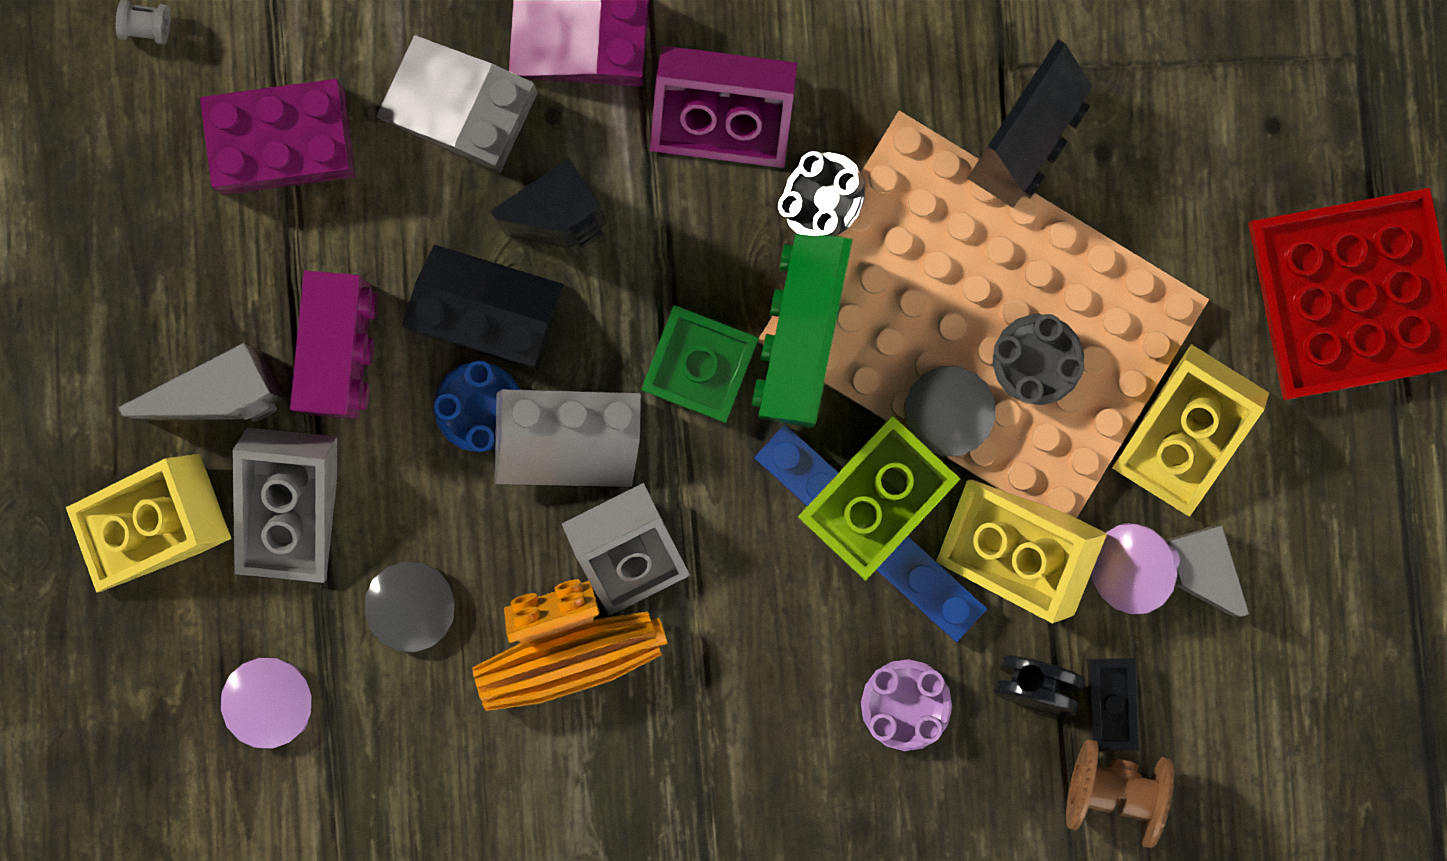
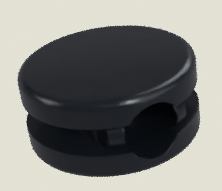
M1011 655L1002 658L1000 669L1012 675L1011 681H996L994 687V694L996 696L1046 713L1061 716H1075L1077 714L1079 703L1057 693L1059 689L1082 692L1085 684L1083 676L1071 670L1035 659Z

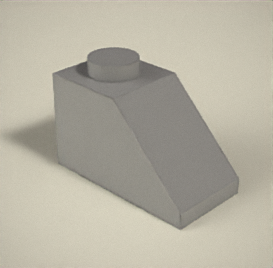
M1211 526L1166 540L1168 545L1173 546L1177 550L1180 557L1175 586L1231 616L1241 617L1249 614L1222 526Z

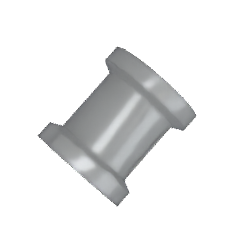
M120 0L115 23L117 38L121 40H127L129 36L154 39L157 44L165 45L170 30V7L165 4H159L158 8L132 4L131 0Z

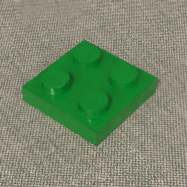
M674 305L641 391L726 424L759 338Z

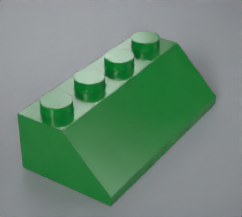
M795 234L793 245L784 244L779 271L787 272L784 290L775 289L770 316L778 317L775 335H765L760 360L769 362L766 380H756L751 405L760 407L758 418L811 429L816 424L853 239L836 236Z

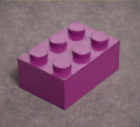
M337 79L200 97L211 188L221 195L356 177L345 88Z
M304 270L290 410L304 415L356 420L360 418V410H367L370 386L369 383H363L365 364L371 365L373 360L374 338H370L367 335L369 319L375 320L377 317L378 293L372 292V284L360 275Z

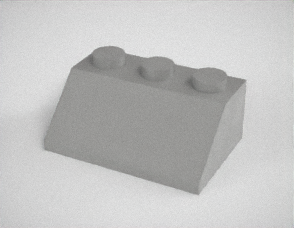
M501 390L497 392L495 484L632 487L640 442L641 393Z

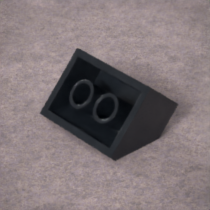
M1057 39L967 178L1012 208H1014L1022 195L1031 199L1045 178L1043 174L1038 172L1045 159L1053 164L1068 140L1061 136L1065 128L1069 124L1076 129L1090 108V105L1083 100L1091 90L1092 85L1064 42Z
M569 158L490 210L507 237L569 249L576 244L580 248H584L603 235L601 227L607 224L600 203Z
M434 244L415 282L401 327L418 335L538 371L564 284Z

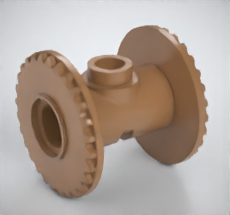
M1086 740L1079 752L1070 783L1066 808L1068 828L1072 830L1080 828L1087 808L1111 813L1115 805H1117L1120 816L1141 821L1140 836L1142 846L1146 848L1154 847L1162 834L1170 808L1174 784L1173 761L1169 758L1161 757L1155 766L1151 779L1141 777L1142 775L1138 773L1139 765L1126 760L1114 759L1111 760L1110 767L1102 768L1097 766V741Z

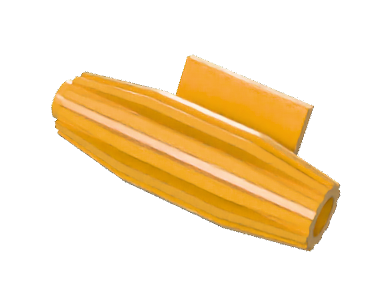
M579 579L563 582L554 588V592L537 597L536 593H529L513 599L510 602V606L504 607L506 634L509 643L517 640L520 643L472 667L476 687L485 711L544 703L613 681L662 655L659 646L668 644L660 617L651 620L648 612L594 619V616L599 615L594 589L589 581L581 583Z

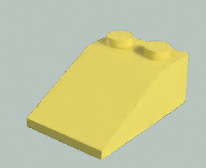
M1191 344L1153 401L1112 469L1190 517L1265 410L1269 392Z
M201 454L165 458L66 507L96 592L107 590L198 555L231 539Z
M971 479L966 482L936 562L1050 623H1055L1075 615L1107 533L1067 513Z

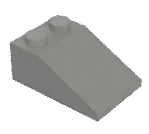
M414 35L376 117L500 174L538 92L532 81L492 63Z
M243 343L118 408L122 416L143 421L246 420L251 418L252 422H256L276 412L275 403L285 399L261 350Z
M247 428L233 449L235 574L325 583L327 579L337 484V436Z

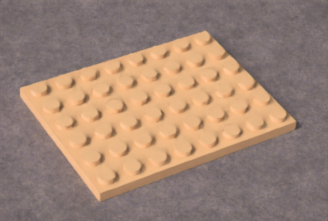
M898 111L861 171L865 181V200L860 215L849 229L836 236L851 238L853 241L824 384L884 421L894 416L908 429L905 422L904 402L911 386L924 373L940 366H959L975 372L988 385L995 400V422L990 435L977 449L962 456H948L944 458L994 488L1077 518L1209 299L1034 193L1031 199L1022 195L1014 208L1007 205L967 179L979 161L977 157L903 112ZM1032 314H1052L1067 323L1079 337L1084 352V372L1075 388L1061 400L1045 405L1025 404L1010 396L997 381L992 365L994 345L1002 331L1016 319ZM772 316L759 337L757 343L761 346L764 345L766 334L775 335L778 317Z

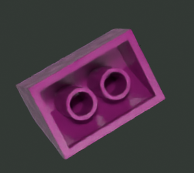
M662 46L656 76L650 151L784 168L798 63Z

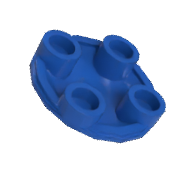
M484 361L460 365L445 375L436 390L433 404L436 424L445 438L463 450L484 452L495 449L496 395L501 390H520L512 376L497 365Z

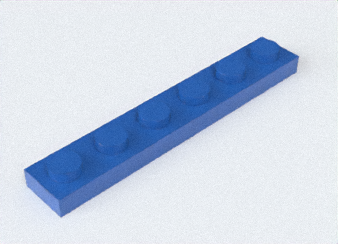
M786 424L781 427L754 457L756 461L806 506L838 474L832 466ZM908 536L876 569L956 643L987 610L982 603Z

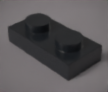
M1136 658L1087 659L1090 740L1097 741L1098 752L1138 751Z

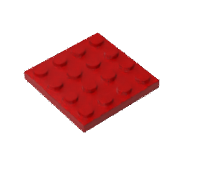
M1430 188L1253 220L1248 223L1283 400L1447 370V268Z

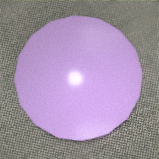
M1124 523L1106 532L1107 536L1092 570V580L1100 596L1114 609L1129 614L1149 613L1162 606L1174 591L1177 567L1180 563L1177 550L1173 546L1168 545L1167 541L1153 529L1138 524Z
M257 658L242 664L229 676L221 694V712L227 728L239 741L254 748H275L291 742L298 734L305 730L311 714L312 695L306 679L296 665L284 662L278 658Z
M907 659L890 662L875 671L865 685L861 708L863 721L874 738L887 747L909 751L922 749L939 739L948 726L952 702L950 689L940 673L925 663Z

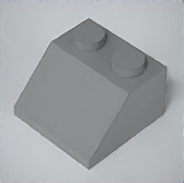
M644 483L562 523L573 552L608 616L690 576Z

